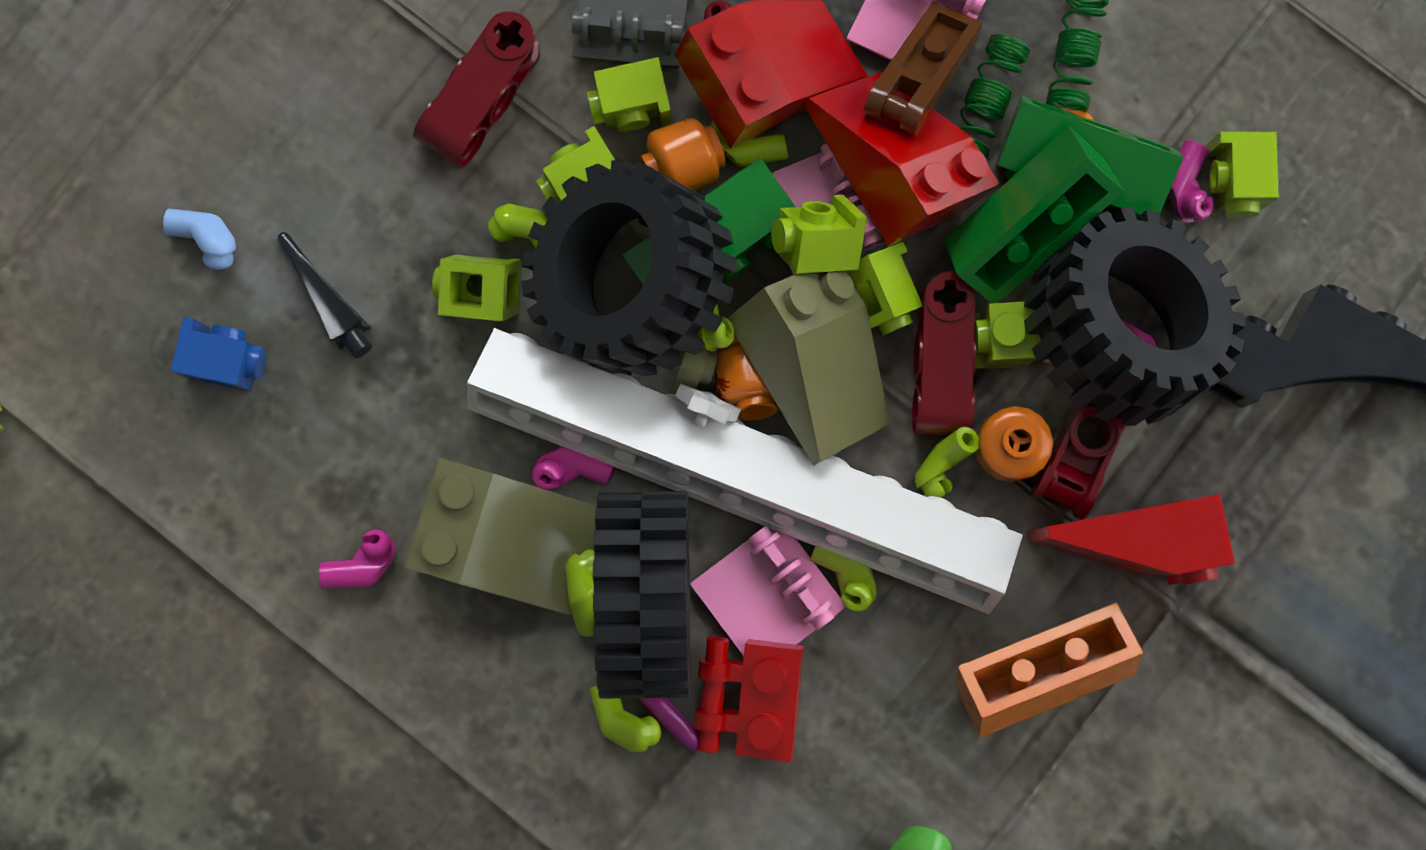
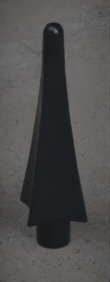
M281 232L278 235V242L300 276L329 341H336L339 349L346 346L354 358L362 357L372 349V344L363 332L369 330L371 326L319 273L292 237L286 232Z

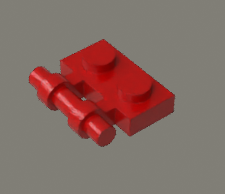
M717 636L707 637L705 657L699 659L698 678L703 680L701 707L696 708L694 714V728L699 730L697 750L706 753L719 752L721 732H736L735 755L792 762L795 753L804 646L748 639L745 643L744 659L742 661L727 659L729 639ZM727 681L741 682L739 710L723 708L725 682Z

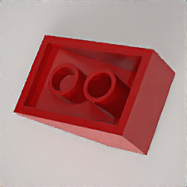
M752 0L734 5L689 27L674 55L730 149L806 111L803 103L809 97L868 77L822 0Z
M880 72L809 97L803 105L889 247L962 214L1000 183L972 137L933 108L928 113L922 129L916 136L901 130L899 122L886 116L878 120L864 114L865 102L872 87L883 73ZM899 91L895 94L907 101H910L912 98Z
M1220 494L1026 531L1029 543L1145 576L1166 575L1168 585L1191 584L1217 579L1219 577L1216 567L1235 564Z

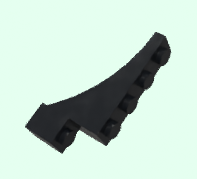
M1320 284L1302 294L1280 337L1275 335L1277 329L1269 322L1255 316H1246L1245 328L1235 334V336L1245 340L1242 353L1232 359L1236 365L1229 374L1221 378L1218 383L1208 390L1241 408L1259 402L1263 393L1299 385L1334 382L1381 384L1426 394V339L1424 340L1407 331V324L1397 316L1382 311L1374 313L1357 304V297L1350 291L1336 285L1328 284L1323 286Z

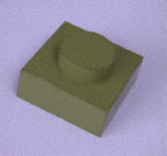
M703 348L696 355L682 350L680 357L683 364L677 367L670 394H676L680 384L694 389L697 388L698 383L708 386L717 362L718 354Z

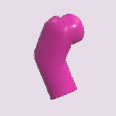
M1185 140L1179 151L1184 158L1167 197L1174 214L1178 218L1190 223L1202 221L1209 217L1213 210L1212 197H1206V192L1200 189L1196 180L1210 152L1204 145L1196 141Z
M560 446L543 454L536 460L532 471V480L536 487L547 491H553L579 476L607 486L616 467Z
M369 530L362 536L364 543L351 560L321 561L319 567L321 588L369 587L376 584L394 561L396 545L393 539L384 530Z

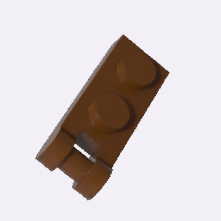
M932 2L872 87L865 102L864 114L878 120L886 116L899 122L901 130L916 136L922 129L928 113L979 39L983 22ZM899 91L912 98L910 101H907L895 94Z

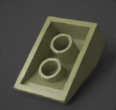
M846 271L795 274L764 287L727 318L733 324L736 338L814 466L890 424L867 307Z
M438 458L404 568L572 616L568 598L565 565L573 553L580 555L587 549L594 550V531H596L595 510L597 506L497 474Z

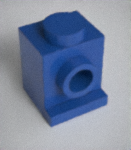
M183 317L170 371L187 379L251 392L254 379L259 380L263 375L267 360L266 348L255 346L245 341L246 332L221 325H213L210 334L211 327L196 319Z

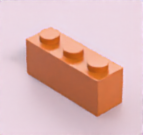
M1116 602L958 666L956 690L978 737L981 738L1134 676L1143 656V651Z

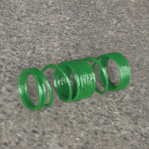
M1066 0L1067 4L1074 8V10L1064 14L1061 19L1062 24L1067 29L1061 31L1058 35L1057 49L1055 50L1057 60L1053 63L1055 72L1062 78L1049 85L1046 104L1083 112L1089 110L1091 97L1088 93L1073 88H1052L1055 84L1064 81H1071L1082 85L1094 83L1089 78L1066 76L1057 69V64L1061 61L1070 66L1084 68L1095 66L1098 63L1097 60L1099 59L1098 56L1100 55L1102 43L1100 38L1103 36L1099 32L1089 29L1071 28L1066 24L1065 20L1068 15L1076 12L1095 17H1104L1107 13L1100 8L1106 7L1109 4V0Z
M1000 33L989 37L985 51L992 60L978 65L977 72L981 78L971 81L970 88L964 99L965 106L959 110L962 120L968 125L960 126L961 130H974L989 138H995L996 135L989 130L972 125L964 117V110L968 108L981 117L1001 120L1004 118L1005 111L1010 103V94L1014 92L1011 88L1000 82L985 78L981 73V68L986 64H998L1006 70L1020 73L1023 72L1022 69L1015 64L1025 63L1030 54V49L1026 43L1013 36ZM972 138L980 152L987 159L990 152L989 147L985 143Z

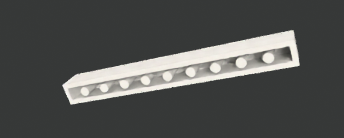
M494 328L467 382L466 409L597 459L674 491H687L689 497L767 526L811 545L819 546L855 560L872 569L971 608L990 614L1006 592L1023 535L1009 530L1001 521L990 517H976L956 509L949 501L935 496L925 497L902 488L892 478L871 476L853 469L844 460L835 456H831L814 466L805 450L797 447L789 438L781 435L761 433L746 427L739 419L736 422L727 421L724 425L709 417L705 427L695 423L698 412L687 409L688 405L676 398V394L664 395L641 386L631 376L619 373L613 375L590 366L588 362L565 353L554 352L539 346L526 335L520 333L508 334Z

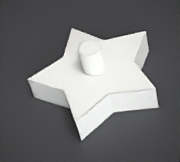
M680 384L675 395L676 398L688 405L687 409L698 412L695 423L705 427L709 417L724 425L727 421L736 422L741 409L722 401L711 392L699 391Z

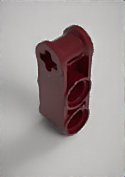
M504 11L496 14L488 22L469 52L456 64L449 75L446 85L437 98L423 111L415 126L414 139L460 169L464 168L477 154L487 133L494 123L507 111L517 90L537 64L540 57V45L534 35L533 28L522 14L514 11ZM519 37L521 38L523 44L519 48L510 45L505 50L503 42L506 39L515 42Z
M943 272L933 277L919 295L923 306L918 308L917 332L914 344V377L916 379L912 402V430L914 435L949 436L961 427H969L973 430L975 397L973 378L976 366V336L974 333L975 291L956 272ZM943 289H948L950 299L958 300V304L948 313L944 312L943 303L934 301V298Z
M1091 401L1081 409L1072 403L1054 442L1051 457L1045 467L1037 473L1030 491V496L1037 500L1044 496L1072 509L1073 516L1080 520L1087 516L1094 505L1104 480L1105 471L1126 427L1121 425L1120 413L1108 422L1094 417L1096 404ZM1081 421L1092 422L1099 428L1101 442L1097 449L1086 448L1079 441L1077 430Z

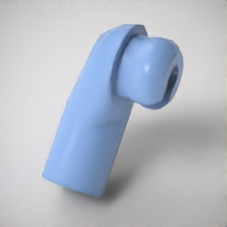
M171 208L165 211L163 230L166 236L194 239L200 250L204 252V264L211 269H226L233 264L234 255L232 252L236 250L235 238L219 216L211 213Z

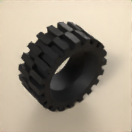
M611 160V170L597 163L585 168L587 182L575 176L565 181L562 187L567 196L562 201L550 196L542 207L550 215L546 224L543 226L534 222L528 236L538 240L535 252L524 251L522 267L532 270L533 278L521 281L523 296L535 300L537 303L528 308L527 312L532 323L545 327L539 334L549 344L560 347L559 351L569 356L630 376L632 372L642 376L657 375V366L672 370L683 364L678 351L683 350L696 355L706 345L697 335L702 327L714 332L717 331L723 318L714 314L713 311L718 300L730 304L734 288L722 283L723 274L736 273V258L723 252L722 248L734 242L730 230L717 223L723 218L718 209L704 201L705 197L696 191L638 162L635 166L625 160ZM643 218L650 230L653 245L652 263L647 279L638 294L626 306L614 313L600 316L595 308L593 296L594 277L600 257L609 241L623 226L633 219Z
M1120 208L1113 215L1109 211L1098 215L1043 263L1044 265L1035 272L1030 281L1034 287L1025 295L1024 307L1035 310L1024 320L1026 334L1039 335L1041 340L1031 348L1037 362L1049 359L1055 368L1047 375L1048 379L1056 388L1066 382L1074 389L1068 400L1080 409L1090 401L1096 404L1094 414L1096 418L1108 422L1120 413L1121 425L1136 426L1144 419L1147 425L1159 422L1211 388L1221 378L1229 374L1236 365L1232 359L1242 353L1245 341L1235 336V334L1245 328L1244 313L1234 312L1231 308L1241 298L1236 286H1224L1221 278L1229 271L1221 259L1211 264L1203 254L1210 247L1203 239L1198 236L1192 242H1189L1183 237L1186 226L1174 219L1165 227L1161 226L1160 213L1146 209L1137 218L1134 208ZM1108 276L1130 285L1152 305L1166 329L1170 350L1158 348L1143 341L1124 324L1112 304L1108 290Z
M599 492L597 508L595 510L596 531H594L593 635L598 696L601 699L689 698L690 549L688 492Z

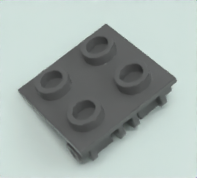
M578 0L577 12H573L572 34H574L572 58L634 63L659 57L661 66L680 68L681 66L674 55L684 37L687 0Z

